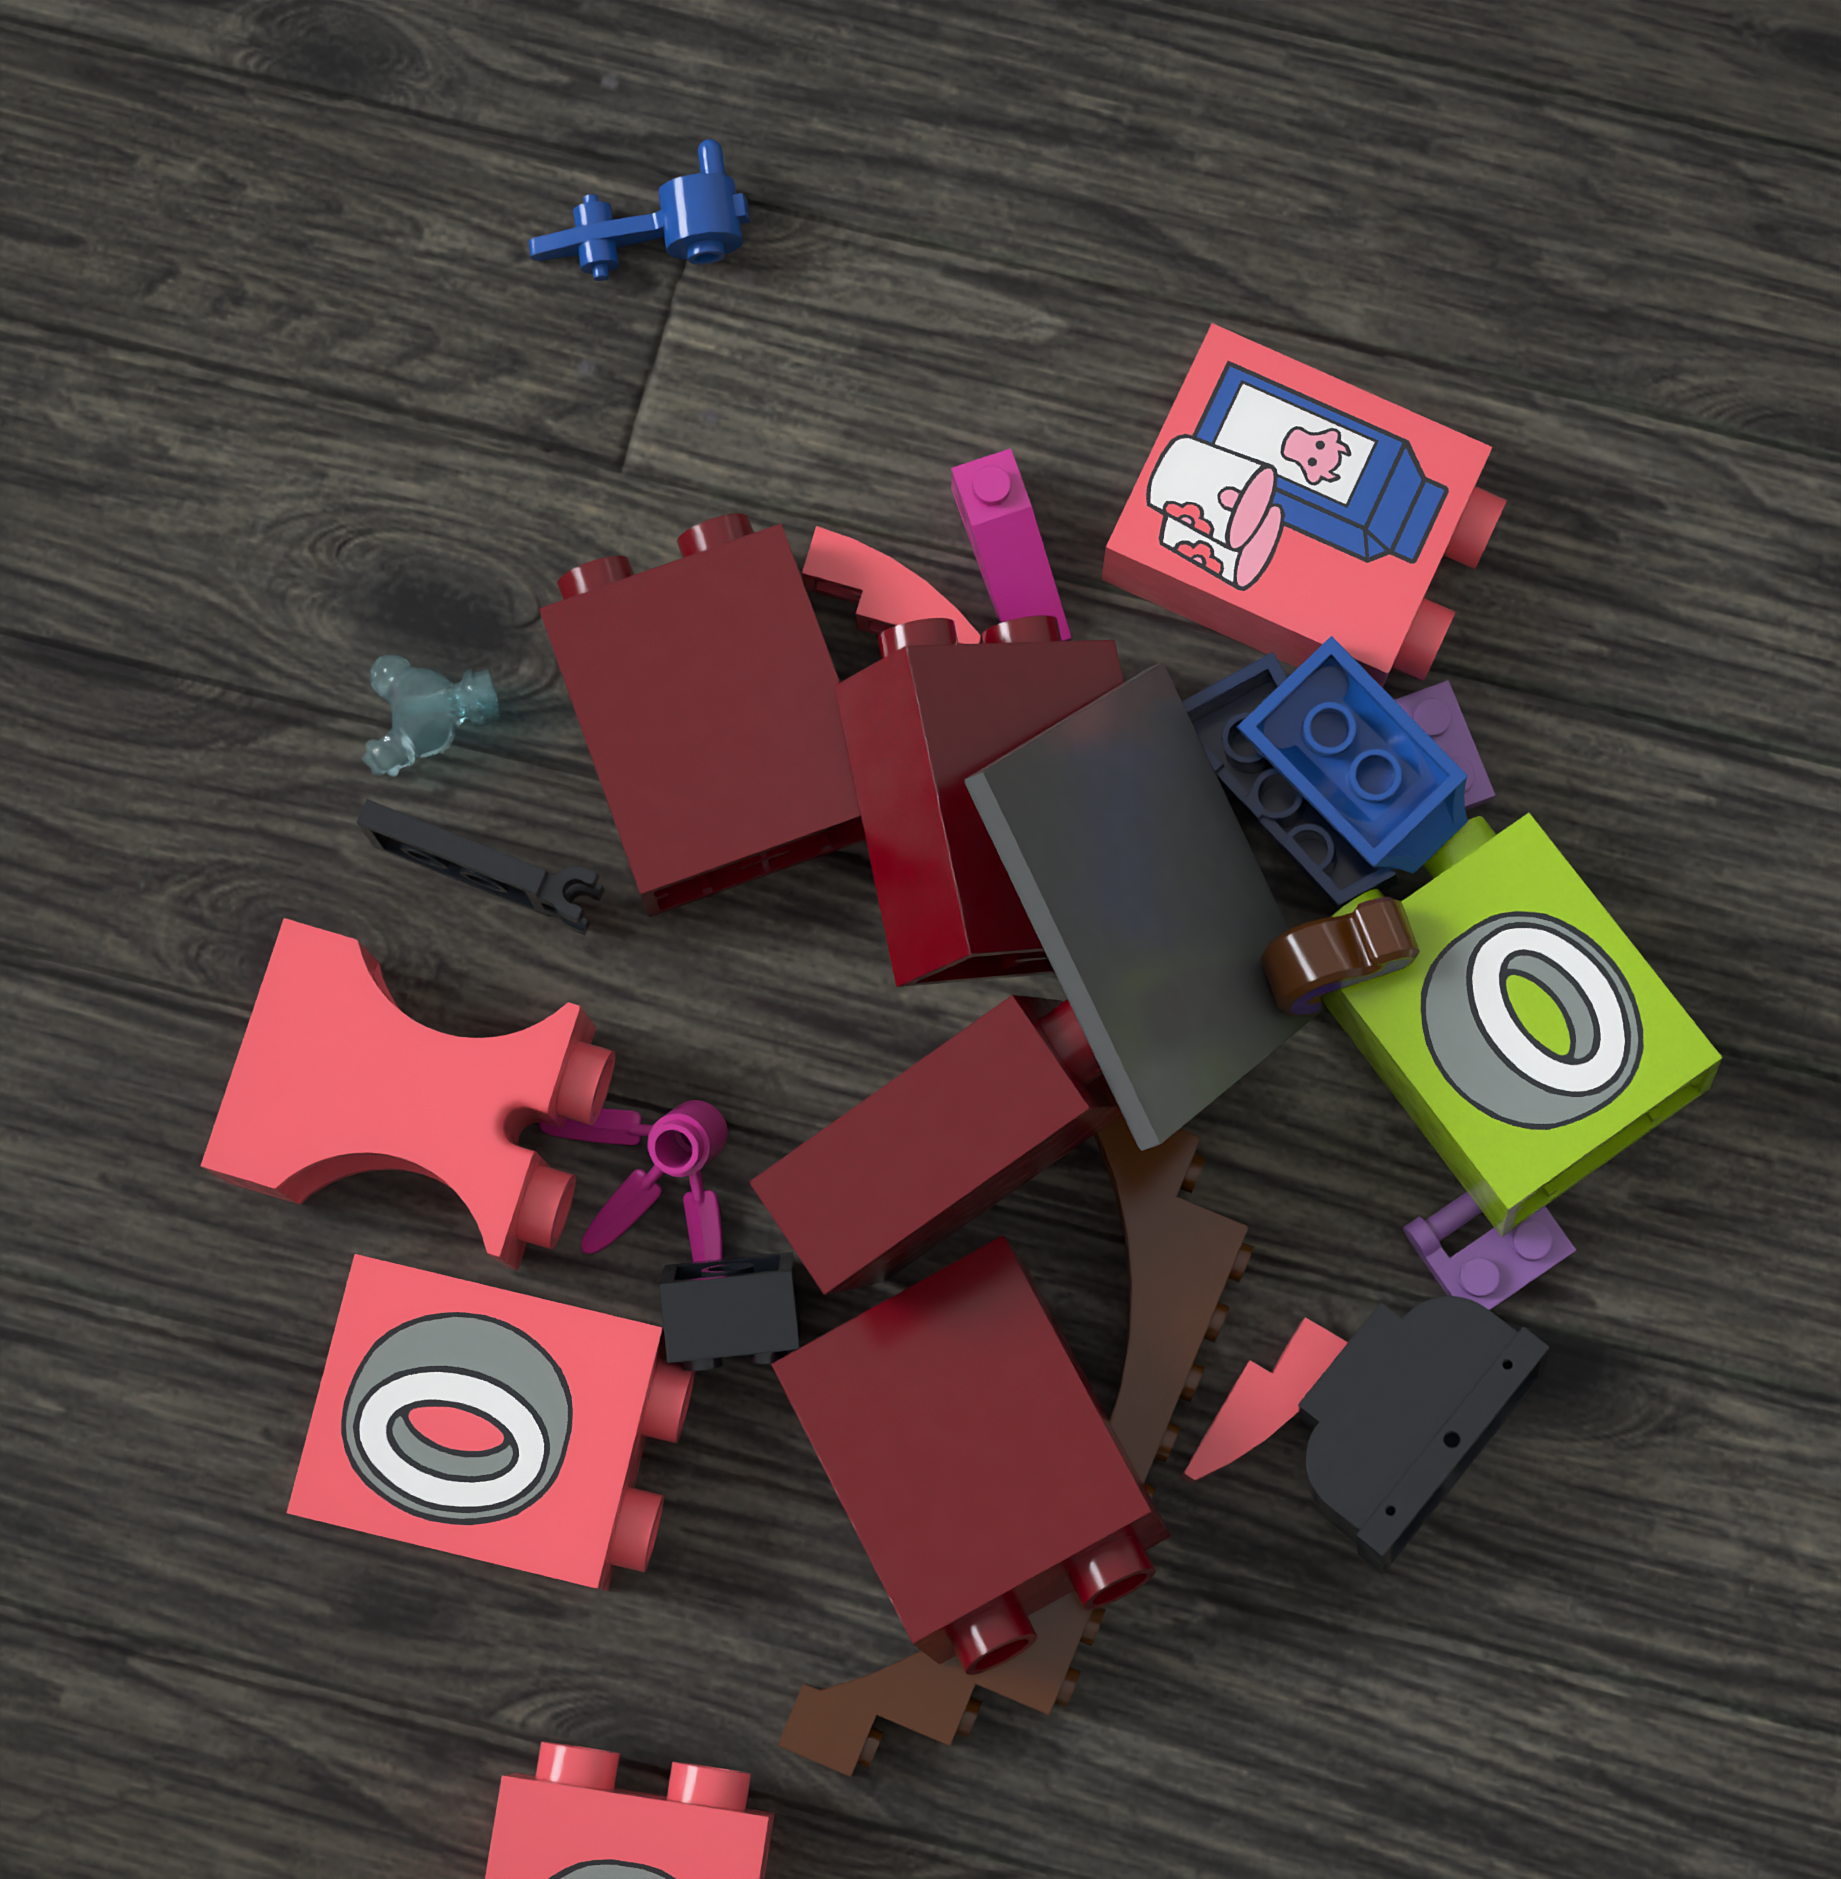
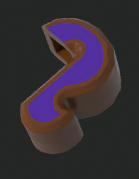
M1380 897L1359 903L1352 913L1321 918L1283 932L1268 943L1260 959L1279 1011L1292 1017L1321 1012V995L1404 969L1414 962L1420 951L1402 901L1391 897Z

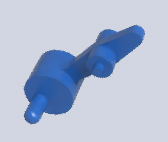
M707 139L701 142L698 147L700 173L672 179L659 188L660 211L613 220L612 208L609 203L599 201L596 194L586 195L583 197V204L573 209L575 228L530 239L528 241L530 257L532 260L542 261L579 255L581 271L593 274L595 281H604L609 279L610 271L619 267L617 248L664 237L666 252L671 257L688 260V262L698 265L715 263L722 260L726 254L742 246L741 224L750 222L748 201L743 193H736L734 179L725 173L721 145L716 140Z

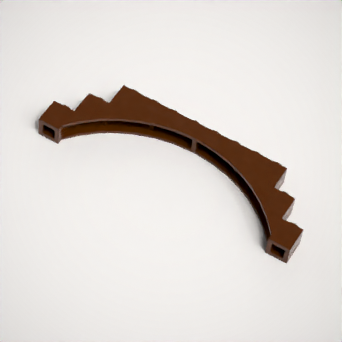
M1122 1115L1094 1135L1114 1189L1125 1238L1129 1282L1127 1345L1119 1391L1110 1423L1152 1499L1156 1487L1144 1483L1154 1459L1166 1463L1180 1430L1179 1426L1169 1422L1179 1398L1190 1403L1205 1368V1366L1194 1362L1203 1338L1215 1343L1229 1310V1306L1218 1302L1228 1278L1238 1283L1240 1282L1254 1247L1243 1243L1249 1228L1248 1226L1176 1197L1179 1189L1192 1194L1206 1160V1157L1195 1153L1201 1137L1179 1129L1162 1144L1141 1151ZM1075 1590L1028 1615L1038 1635L1033 1645L1008 1662L975 1675H967L957 1655L939 1665L924 1652L920 1651L870 1675L822 1690L803 1683L777 1746L851 1777L857 1764L869 1769L884 1734L883 1731L873 1728L877 1715L948 1746L951 1745L955 1733L968 1738L983 1702L971 1697L975 1684L1050 1715L1054 1703L1065 1708L1067 1707L1081 1672L1070 1667V1663L1079 1641L1089 1646L1092 1645L1106 1609L1100 1607L1086 1610Z

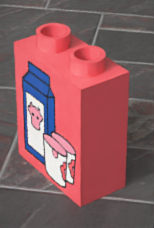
M1212 323L1107 543L1102 580L1267 655L1274 652L1278 660L1296 668L1303 664L1332 636L1382 688L1392 668L1424 682L1456 613L1424 598L1443 556L1474 570L1476 569L1507 500L1476 486L1492 450L1491 446Z

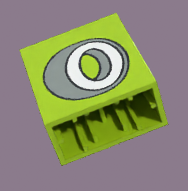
M1530 813L1524 815L1499 834L1493 831L1482 816L1474 817L1468 820L1456 834L1423 864V867L1433 880L1402 901L1420 951L1412 964L1404 969L1320 996L1325 1006L1501 1237L1708 1091L1722 1060L1718 1051ZM1379 889L1365 892L1343 906L1331 917L1352 913L1359 903L1384 897Z

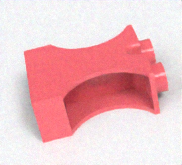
M284 918L201 1167L227 1183L299 1205L325 1186L358 1173L375 1170H398L421 1174L452 1188L467 1205L476 1220L483 1237L486 1252L506 1268L518 1271L527 1242L551 1250L557 1245L571 1209L576 1186V1176L574 1174L551 1168L536 1151L520 1147L519 1136L525 1127L536 1122L563 1128L568 1118L591 1126L594 1125L603 1108L611 1084L615 1066V1051L591 1044L597 1027L581 1006L569 1002L540 1023L503 1036L468 1038L430 1029L412 1020L401 1011L389 991L380 962L358 940Z

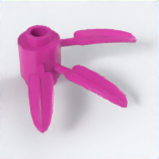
M700 1100L686 1101L664 1115L654 1125L640 1124L642 1119L637 1111L623 1109H602L598 1119L592 1126L568 1118L563 1128L545 1123L539 1124L541 1130L548 1135L588 1142L633 1146L641 1142V1136L648 1137V1151L655 1165L648 1173L643 1169L633 1171L610 1197L583 1235L581 1242L582 1253L592 1254L601 1251L633 1225L661 1195V1186L656 1181L666 1173L675 1177L689 1176L691 1191L684 1195L683 1202L693 1262L723 1259L722 1223L718 1196L713 1190L707 1189L704 1191L701 1169L723 1151L728 1137L725 1119L714 1106Z

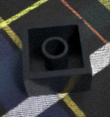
M793 1252L677 1263L664 1266L659 1288L667 1363L683 1361V1370L701 1371L721 1367L723 1365L722 1357L748 1355L749 1363L769 1364L787 1356L789 1350L800 1348L801 1321Z

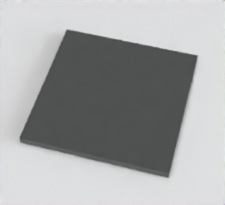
M1163 662L1145 669L964 779L973 802L1141 1151L1162 1144L1319 1014L1292 1017L1280 1012L1277 1007L1260 958L1268 943L1289 930ZM1321 999V1012H1322L1326 1007H1325V1005H1324V1003H1323V1001H1322V999Z

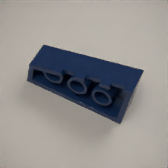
M1272 652L1183 700L1182 703L1221 786L1338 911L1365 892L1379 889L1383 893L1398 885L1396 873L1393 868L1389 867L1373 868L1267 759L1257 753L1254 746L1237 729V726L1288 678L1276 655Z

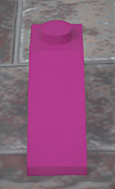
M1010 448L951 468V490L998 623L1028 616H1054L1058 621L1062 641H1071V634L1032 505L1012 449Z

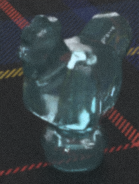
M390 654L377 658L369 670L371 685L391 705L392 729L378 741L369 740L366 743L367 751L363 755L362 760L364 764L370 766L374 775L381 776L384 773H388L390 776L396 777L401 768L412 766L416 759L441 754L451 747L461 722L466 719H470L475 725L481 727L485 725L486 721L500 719V710L490 669L477 672L468 669L463 674L460 682L452 683L435 670L411 667L407 659L398 655Z

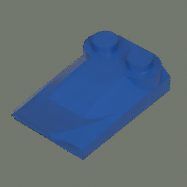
M1332 636L1237 726V729L1254 746L1257 753L1267 759L1373 868L1389 867L1414 874L1468 822L1464 798L1468 775Z

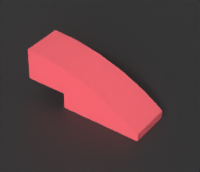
M816 526L802 571L805 589L858 604L856 611L858 630L879 635L891 627L915 620L948 618L954 621L959 644L981 643V635L952 603L926 580L893 558L853 538Z
M1305 1317L1298 1325L1272 1372L1250 1360L1243 1368L1181 1477L1193 1483L1228 1466L1268 1439L1299 1412L1298 1404L1348 1342Z

